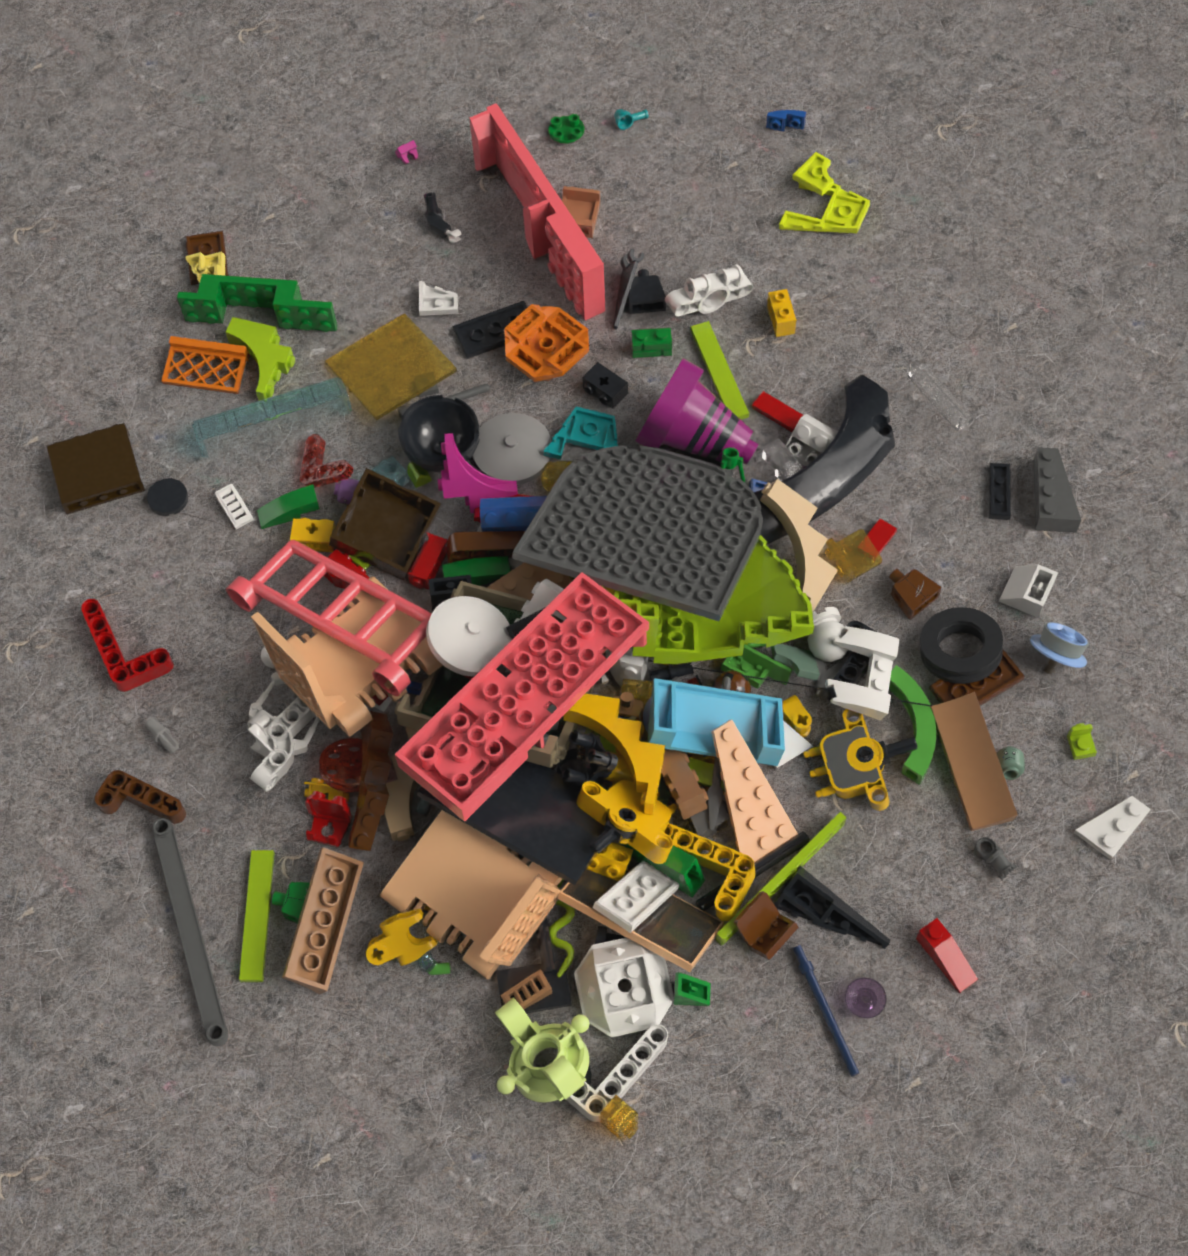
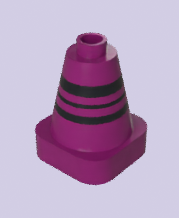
M683 358L635 442L642 446L658 449L661 444L717 462L722 461L724 449L735 448L739 451V457L743 458V464L747 465L759 445L750 439L753 431L699 381L704 369Z

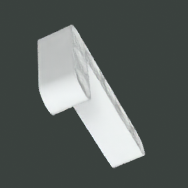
M659 1024L652 1025L596 1090L584 1082V1085L580 1088L584 1091V1095L582 1097L571 1095L566 1100L590 1121L599 1122L603 1120L666 1047L668 1039L667 1029ZM659 1034L663 1037V1040L655 1042L651 1039V1036ZM644 1051L648 1054V1057L642 1060L637 1058L636 1053ZM623 1069H630L633 1075L624 1077L621 1071ZM609 1086H614L618 1092L615 1095H609L605 1089ZM599 1104L602 1107V1111L593 1113L590 1110V1106Z

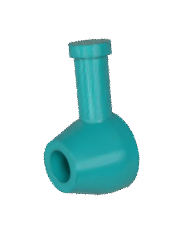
M618 109L614 114L615 123L621 130L630 128L634 121L648 119L649 117L646 109L634 114Z

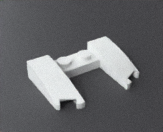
M845 626L842 629L845 635L842 638L836 637L832 644L870 657L866 683L864 687L827 679L825 682L826 688L833 687L836 698H832L830 702L881 721L889 712L891 695L888 694L893 660L897 658L899 639L883 633Z

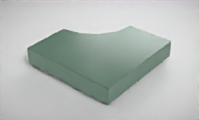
M783 644L771 646V652L775 661L790 667L798 677L818 680L820 673L815 657L810 650Z

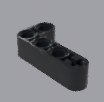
M851 621L847 624V627L877 632L860 621ZM853 651L833 680L858 685L868 671L870 657ZM861 658L866 662H859L857 659ZM846 674H851V675H853L854 677H853V678H848V677H846L845 675H846ZM828 690L827 698L829 702L832 698H836L835 691Z

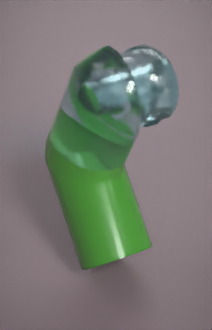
M426 952L419 958L420 966L429 975L450 974V962L437 963L431 957L432 954L430 952Z

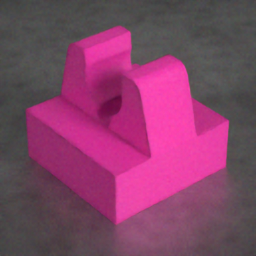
M414 140L397 147L395 151L397 157L404 164L409 163L408 154L412 155L414 160L418 158L417 145Z

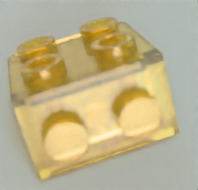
M863 529L855 531L836 543L833 538L828 539L825 543L826 549L824 552L830 561L833 560L835 562L838 575L841 578L844 576L847 583L882 563V557Z

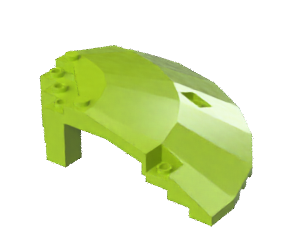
M761 535L720 621L601 586L649 622V630L646 632L647 644L644 647H632V656L653 657V663L682 664L743 655L744 643L765 644L766 648L813 634L812 604L806 593H803L800 589V582L798 579H795L792 567L784 559L780 560L776 556L777 551L775 549L771 550L766 545L767 541Z

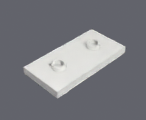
M643 860L594 903L593 909L631 933L674 894L680 884Z

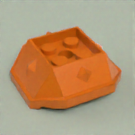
M531 304L504 328L506 361L534 382L550 381L553 378L563 376L589 352L588 328L559 307H540V305Z

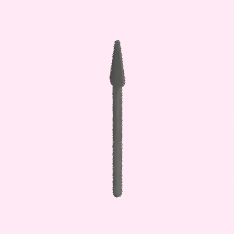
M726 676L722 680L721 689L730 690L731 679ZM717 757L714 758L712 786L708 789L710 831H713L715 828L723 797L721 768Z

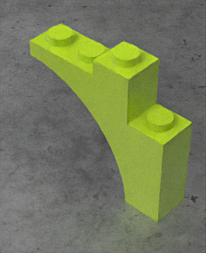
M232 317L225 332L229 344L246 346L250 356L258 364L259 382L256 394L259 403L267 404L269 397H272L274 394V386L276 381L280 380L281 373L288 374L290 368L294 366L295 356H293L291 347L279 345L280 336L276 327Z

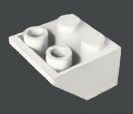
M805 414L798 421L782 453L804 466H808L829 446L838 432Z
M1039 564L1015 566L999 602L1039 618L1058 572Z

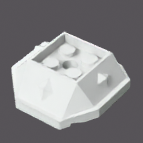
M628 938L592 945L574 973L582 1014L589 1019L590 1025L611 1038L645 1031L652 1025L660 1024L674 1001L665 958ZM621 980L629 981L631 984L630 991L621 992L618 988V982Z

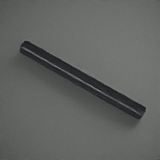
M803 831L754 863L755 878L808 844L810 840L808 835ZM747 867L742 871H748L750 868ZM723 883L696 901L700 911H705L715 905V898ZM733 886V887H731L730 889L735 891V890L739 889L740 887H739V886Z

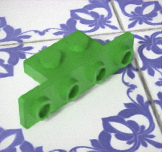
M744 644L743 655L727 657L721 666L723 671L735 670L746 676L764 679L769 676L774 680L789 682L792 673L791 668ZM747 677L750 685L757 689L764 682L761 679Z

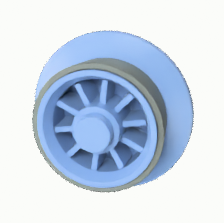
M1047 622L1041 635H1032L1030 638L1033 647L1050 658L1044 669L1048 674H1052L1057 662L1075 668H1082L1087 664V660L1082 654L1088 647L1089 642L1083 635L1070 627L1059 623Z

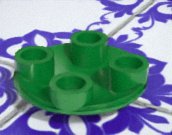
M577 114L553 117L548 128L550 138L564 144L577 141L585 131L584 124Z

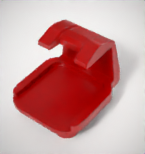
M314 791L305 801L308 813L314 816L311 831L306 830L307 841L339 847L352 819L347 799L341 796H334V799L327 800L324 793ZM328 823H333V835H329V837L323 836L322 829L328 826Z

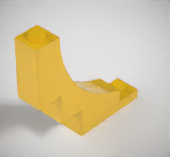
M585 693L563 715L564 721L585 726L605 737L616 747L631 770L636 792L642 793L641 804L645 805L644 813L653 815L664 761L665 745L640 741L642 722L618 718L620 699Z

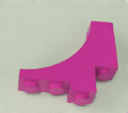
M453 433L445 434V442H441L442 455H446L447 460H443L444 470H441V478L438 479V489L443 491L444 499L465 497V505H470V513H474V508L480 507V499L506 498L518 494L517 480L496 479L479 472L462 457L455 444Z

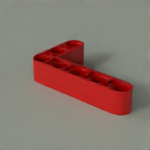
M87 599L83 602L81 610L110 678L119 691H129L171 672L174 663L169 652L164 648L152 650L126 662L100 603L95 599ZM146 668L144 671L139 672L140 669Z

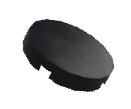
M173 478L162 479L150 487L147 493V501L151 510L157 515L169 516V514L180 513L186 507L188 492L185 485L179 480Z

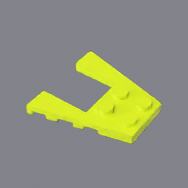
M799 183V188L812 191ZM834 183L825 193V195L832 197L822 219L785 211L779 223V229L858 233L869 209L870 200L852 191L848 193L842 190L841 186Z

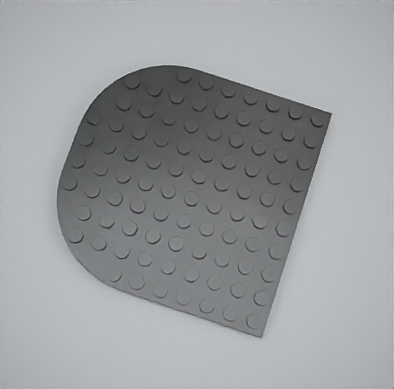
M626 446L603 448L584 455L583 459L577 463L572 462L562 472L514 549L512 559L574 578L583 572L601 586L720 621L759 540L763 523L761 505L754 492L740 478H733L727 474V470L714 464L647 446H641L640 449H627Z

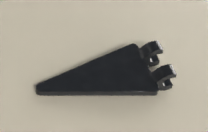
M631 249L620 261L623 271L621 273L613 329L618 328L638 263L644 259V253L642 252L638 254V258L634 257V249Z

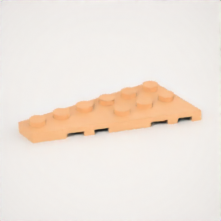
M728 720L712 730L711 733L716 756L719 759L721 768L720 775L724 782V793L731 826L735 833L736 849L738 852L750 856L755 863L798 833L733 720Z

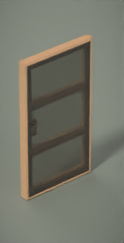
M587 869L575 885L568 882L559 892L557 899L688 972H691L725 923L672 894L637 928L629 933L593 909L594 903L618 881ZM626 869L624 876L627 875L630 872V870Z

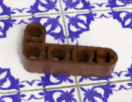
M525 531L452 533L448 537L446 547L448 564L481 557L508 556V558H512L513 551Z
M121 770L112 771L95 794L96 804L107 815L115 813L123 801L126 800L160 818L168 819L173 824L181 823L186 817V810L179 799ZM123 781L121 785L115 786L117 782ZM141 790L139 794L133 795L135 791ZM111 799L109 803L103 804L105 800ZM155 799H160L158 803L152 804Z

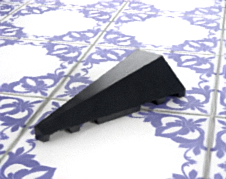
M802 866L792 875L773 903L777 910L788 912L792 917H802L812 921V924L843 935L850 934L858 937L863 942L869 941L881 945L883 949L890 943L888 937Z

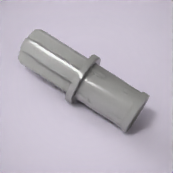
M151 717L146 721L145 727L155 736L156 742H160L170 753H174L179 749V743L171 736L170 730L164 728L156 717Z

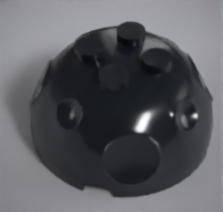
M433 395L416 401L404 412L400 427H398L400 444L409 461L428 472H441V470H444L443 460H447V456L442 455L441 442H445V434L453 433L455 444L466 461L472 458L480 441L479 423L475 412L467 403L456 397L454 400L443 398V395Z

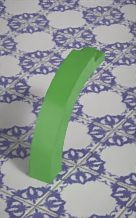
M896 665L891 671L889 690L899 700L930 705L925 693L916 681ZM902 702L910 716L918 749L911 752L903 765L901 773L920 785L929 769L935 750V718L931 706Z

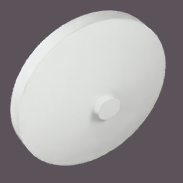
M469 596L453 597L439 604L431 614L426 628L427 642L436 659L451 671L465 676L475 677L512 641L506 629L510 624L505 616L492 604Z

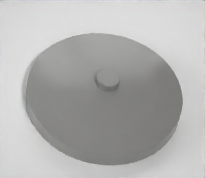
M507 413L493 417L479 428L480 441L473 454V460L479 472L496 479L517 480V485L534 480L548 467L551 458L543 456L546 446L551 443V437L545 426L535 418L525 414Z

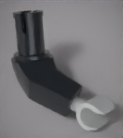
M434 192L424 194L427 209L425 217L431 231L443 238L448 236L451 243L460 241L461 238L458 236L462 234L461 231L456 229L451 232V226L443 220L442 210L437 205L436 194Z

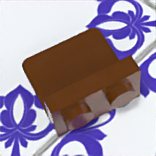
M764 891L759 892L734 921L735 927L750 950L767 960H770L799 928L795 921L778 912L772 900Z

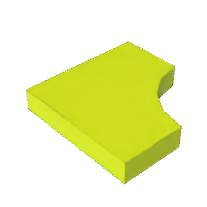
M815 152L792 175L793 180L823 196L834 185V180L827 173L831 160Z

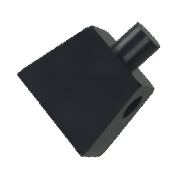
M646 269L639 270L637 272L638 277L633 278L630 288L629 313L639 314L666 311V296L657 275L649 276V271Z

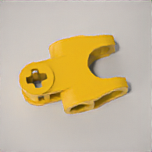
M421 908L398 913L384 920L379 925L383 933L373 937L369 941L366 950V958L371 964L382 965L397 958L400 966H404L418 960L423 954L437 945L435 937L429 935L425 938H416L409 932V928L423 918Z

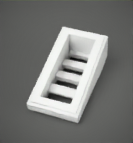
M229 484L215 492L218 503L236 530L254 520L233 484ZM245 513V515H244L243 517H241V518L235 520L236 517H238V516H240L241 514Z

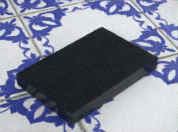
M564 959L555 961L556 970L552 973H544L541 963L496 971L501 1007L505 1005L501 998L503 993L540 969L552 988V994L524 1009L525 1013L572 1006L566 971L561 977L557 976ZM537 981L535 984L540 991L543 988L539 981ZM528 986L527 990L530 995H534L535 993L531 986ZM523 991L518 992L522 1000L525 1001L527 998Z

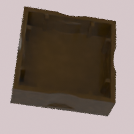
M366 468L354 490L351 503L342 513L330 537L329 546L404 581L427 536L426 532H429L439 512L441 503L419 492L406 489L393 480Z

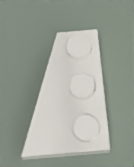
M1131 796L1077 828L1074 834L1111 860L1151 809Z

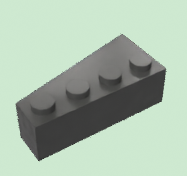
M1038 447L1033 460L1035 530L1077 533L1081 517L1059 449Z

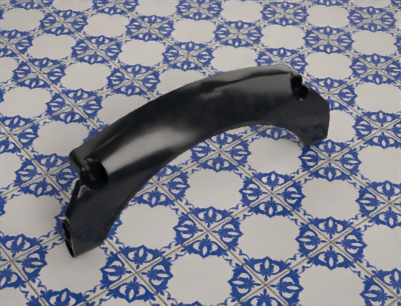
M859 375L844 386L846 411L842 425L833 441L808 466L781 481L817 507L810 522L827 512L857 488L895 447L893 429L888 424L890 422L888 392L864 375ZM762 490L754 492L761 505L763 517L760 535L767 541V544L788 535L777 516L760 501L763 496Z

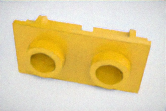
M311 778V782H304V784H309V788H306L304 792L305 797H309L314 791H318L324 794L329 793L328 800L334 799V796H341L346 798L347 802L349 801V793H346V789H352V786H346L345 781L333 780L332 784L324 783V779Z

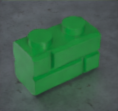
M671 328L631 330L633 358L658 357L662 355L672 356Z

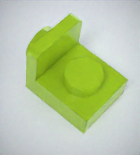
M1079 723L1070 728L1067 739L1074 760L1096 756L1097 751L1091 736L1092 724L1085 725L1084 723Z

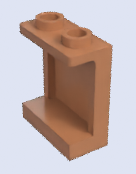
M564 186L562 202L587 238H593L601 203L600 191Z

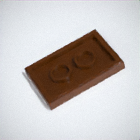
M223 231L185 236L187 256L199 252L206 256L222 251L225 254V276H229ZM188 263L191 285L200 284Z

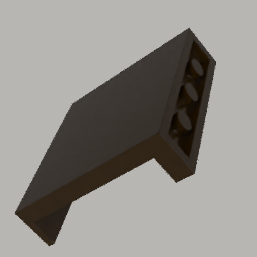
M125 423L115 424L105 429L95 430L88 434L75 436L71 439L46 446L61 505L67 515L145 491L129 438L130 434Z

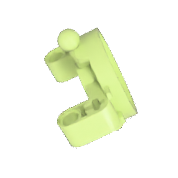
M514 998L495 1012L503 1026L512 1036L513 1040L510 1043L514 1046L509 1060V1068L506 1069L508 1075L500 1077L496 1084L500 1093L510 1094L516 1086L523 1096L532 1101L552 1102L559 1100L561 1102L563 1099H568L584 1085L586 1081L585 1075L589 1066V1052L578 1033L586 1032L589 1028L590 1023L586 1016L583 1014L574 1016L571 1025L564 1022L562 1024L539 1026L536 1021L531 1022L523 1008ZM546 1048L558 1049L557 1056L552 1063L541 1068L534 1067L535 1057L540 1051Z

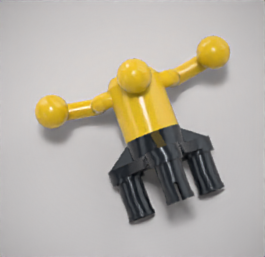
M573 730L570 733L569 742L584 747L585 760L581 772L568 767L562 771L561 779L564 782L576 784L578 788H581L587 781L595 782L597 779L602 778L612 782V786L608 788L609 790L621 780H634L626 760L616 748V753L605 750L600 737L593 733L585 734L578 730Z

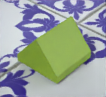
M412 462L408 464L407 474L415 488L432 481L426 470Z

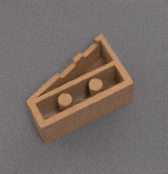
M668 749L664 754L661 776L683 820L708 809L706 801L709 798L704 788H700L697 783L699 778L695 770H690L688 766L690 761L686 752Z

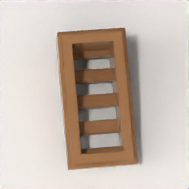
M540 969L503 993L501 998L506 1004L511 1000L510 997L514 995L524 1010L552 994V988ZM537 981H539L543 988L540 991L535 984ZM528 986H531L535 993L534 995H530L527 990ZM521 990L527 998L525 1001L522 1000L518 993Z

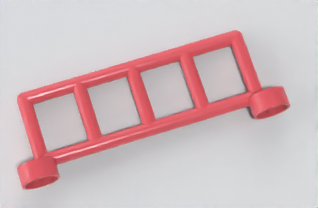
M290 540L249 581L244 577L238 576L226 588L229 597L247 612H251L264 598L379 663L378 667L372 672L375 681L389 694L398 697L411 683L410 678L399 665L426 638V628L432 613L296 540ZM293 554L316 565L286 596L264 584ZM327 572L349 583L350 585L320 615L297 603ZM361 591H364L385 604L354 635L332 621ZM396 610H399L420 621L421 624L391 655L366 642ZM388 680L393 684L389 689L384 685Z

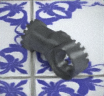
M983 837L977 841L974 847L976 856L985 860L987 864H991L999 873L998 877L1000 879L1006 877L1009 874L1008 872L1011 873L1016 868V865L1011 864L1003 855L1004 851L1000 849L992 838ZM982 843L988 844L991 847V852L988 854L981 852L979 845Z

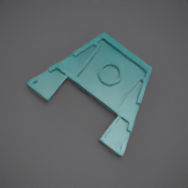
M576 406L563 423L562 428L552 438L551 443L544 449L543 456L561 460L565 443L594 450L618 446L615 416Z

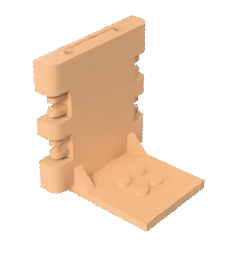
M374 576L369 578L374 583L386 588ZM361 591L346 606L348 611L344 612L342 610L332 622L355 635L385 603ZM396 610L366 642L391 655L421 622ZM259 612L251 616L280 679L329 729L337 724L351 737L373 720L370 711L365 706V704L370 708L375 706V702L371 697L376 695L379 699L383 700L386 698V693L396 702L407 693L405 689L396 697L386 692L372 675V672L378 667L379 663L315 627L311 628L315 634L312 638L306 633L301 635L305 642L303 643L296 635L286 640ZM427 637L399 665L404 671L410 668L412 672L417 674L420 671L417 666L418 664L428 675H431L442 666L431 652ZM389 680L384 684L387 689L393 686Z
M441 810L385 886L380 897L401 913L411 911L413 908H421L423 910L428 905L431 909L422 921V924L425 926L429 925L426 933L435 937L442 944L448 937L447 943L451 945L463 932L466 937L460 943L457 951L462 954L471 942H474L462 960L483 977L490 979L499 965L511 966L559 900L557 898L561 889L557 886L562 878L533 861L528 865L531 860L526 857L521 860L517 857V852L511 851L510 848Z

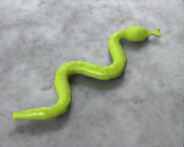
M562 879L561 882L558 884V888L561 887V885L564 882V879ZM558 900L556 905L564 907L566 914L555 921L549 927L552 945L567 952V957L557 973V976L561 977L569 965H571L575 951L570 943L557 938L556 934L559 929L572 921L575 916V908Z

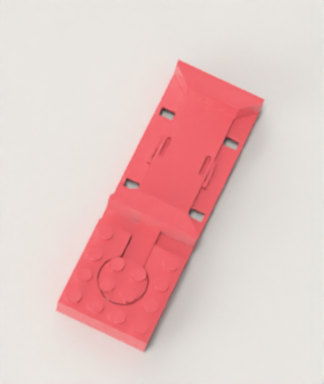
M495 103L486 107L487 111L470 117L475 169L479 171L496 164L524 207L525 238L532 257L536 259L549 253V263H547L551 274H555L558 285L565 289L567 299L574 303L577 314H581L584 320L605 312L604 263L498 104Z
M581 572L395 753L398 767L465 822L528 758L527 751L533 745L544 748L543 735L631 647H644L647 644L646 632L649 630V622ZM555 611H558L566 618L562 623L551 616ZM606 650L612 653L608 658L602 655ZM501 664L511 671L507 677L496 670ZM553 704L557 709L550 713L547 709Z

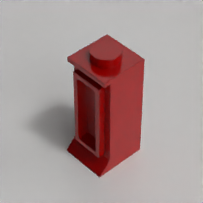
M426 532L428 541H425L410 572H408V577L414 587L429 590V579H435L447 555L446 544L448 540Z

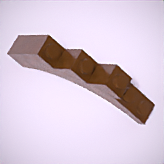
M370 711L373 720L360 729L362 737L361 781L354 822L348 841L349 848L371 851L380 817L384 815L389 798L386 781L391 768V761L388 751L394 734L387 715Z

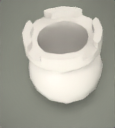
M826 607V612L816 614L815 611L812 612L814 622L813 634L805 637H808L809 649L816 658L824 662H832L841 659L848 649L832 644L836 637L842 638L845 635V632L842 631L845 626L839 623L841 616L838 609Z

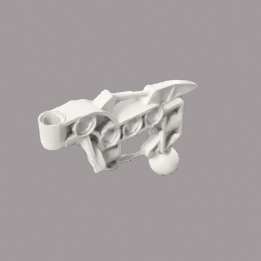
M264 646L261 650V660L265 666L275 668ZM277 672L271 675L272 682L265 692L261 694L256 703L250 705V720L247 722L248 731L256 738V742L250 748L265 756L262 763L249 778L266 792L271 790L288 772L294 762L295 755L307 752L308 744L320 720L308 707H304L306 704L299 697L278 717H273L262 709L261 705L268 697V693L273 686L285 684ZM314 717H316L315 721L309 728L303 740L293 739V737H295ZM290 719H297L294 722L288 721ZM276 733H281V734H282L281 736H278V737H277V736H273V735L276 734ZM278 760L284 761V762L281 763V764H276V763H274V762H276V761H278Z

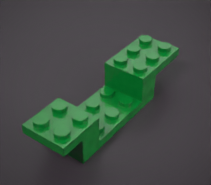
M202 274L198 293L178 292L177 295L185 321L192 323L223 324L226 307L231 305L274 309L279 328L303 329L306 331L320 330L324 332L337 331L338 325L332 302L302 300L297 280Z

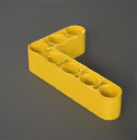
M668 823L664 833L669 834L668 836L672 838L673 846L696 857L699 865L727 876L715 898L714 904L717 917L722 921H730L737 914L755 878L754 860L748 855ZM682 842H688V845L686 846H680L679 844ZM702 850L709 851L707 854H700ZM721 859H729L726 863L720 862ZM743 867H749V868H750L748 871H741V870H740V869L743 868ZM733 886L740 887V889L735 891L731 890L730 888ZM723 905L731 906L727 910H723L720 908Z

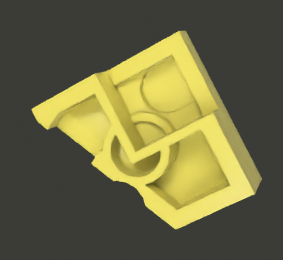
M222 251L206 256L199 252L185 257L192 267L193 273L197 276L199 283L202 274L225 276V254Z

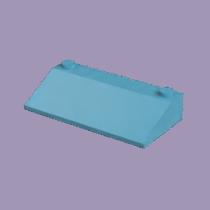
M654 678L648 724V743L665 745V749L717 757L711 731L726 721L733 720L756 762L778 766L785 751L781 698Z

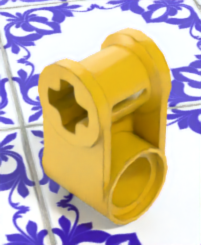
M792 695L782 701L783 721L805 738L810 734L812 718L803 707L799 698L796 695Z

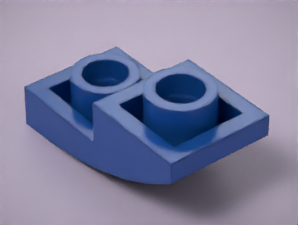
M779 110L769 112L767 114L766 128L784 132L785 127L788 126L804 130L806 111Z

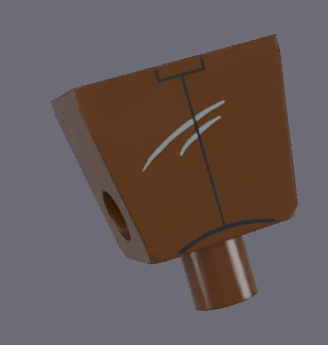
M895 569L889 576L895 583L892 587L891 596L909 620H912L939 598L942 587L916 569H912L906 575L899 569Z

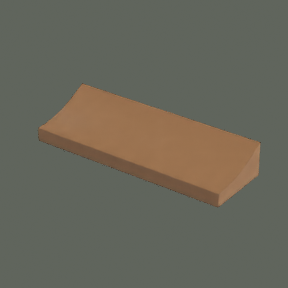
M975 692L933 705L931 709L935 718L936 730L970 830L975 831L1013 821L1018 814Z
M324 847L319 850L283 972V979L297 983L318 994L328 991L364 862Z

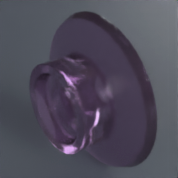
M858 978L852 981L845 991V1003L848 1009L858 1017H876L886 1006V992L882 985L874 979ZM861 997H867L869 1002H863Z

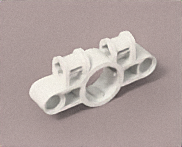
M736 264L729 269H719L717 274H702L696 279H686L684 287L670 292L666 296L665 302L677 317L696 311L708 314L716 311L726 302L747 296L752 292L754 286L743 273L741 267Z

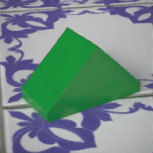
M680 972L675 973L674 1005L710 1006L711 983Z

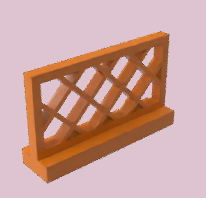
M170 336V349L161 380L163 384L233 394L239 393L246 361H249L250 357L246 346ZM174 353H183L185 358L177 363L173 360ZM195 356H202L204 360L195 366L190 361ZM215 358L221 359L223 363L212 368L209 362ZM188 361L192 368L182 373L178 367ZM240 361L239 367L232 371L229 368L228 364L231 362ZM207 364L211 370L201 376L198 369ZM226 366L230 373L220 379L216 372ZM175 369L181 374L175 379H168L169 373ZM196 372L200 377L197 380L190 382L185 378ZM214 374L218 381L212 385L207 384L205 379ZM231 377H234L236 380L234 388L226 387L223 382Z

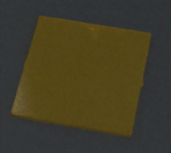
M405 313L325 360L327 366L376 421L457 372V368Z

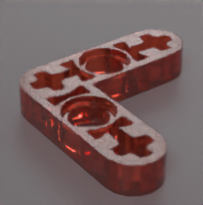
M318 434L310 435L305 442L300 472V482L305 486L313 484L314 488L346 480L353 473L352 465L346 460L323 464L325 440ZM316 457L315 461L310 464L311 460ZM329 471V474L323 478L324 474Z

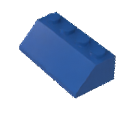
M547 496L480 499L481 531H526Z

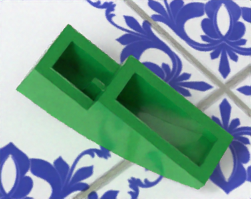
M312 484L270 501L259 508L257 513L261 529L291 522L293 519H300L301 514L320 510Z
M508 556L481 557L442 565L444 577L471 575L472 584L478 586L497 581L500 577L511 571Z

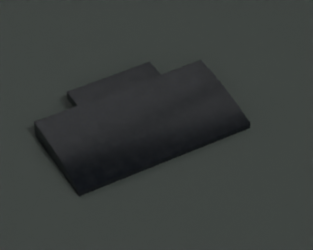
M525 761L465 822L422 786L417 792L418 797L573 885L578 882L598 854H593L589 845L602 833L604 826L577 806L576 802L581 788H578L576 784L564 782L561 779L562 774L549 767Z

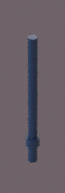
M796 946L793 948V951L800 964L798 966L799 970L807 979L850 1076H856L859 1074V1070L813 973L815 969L811 961L807 960L802 946Z

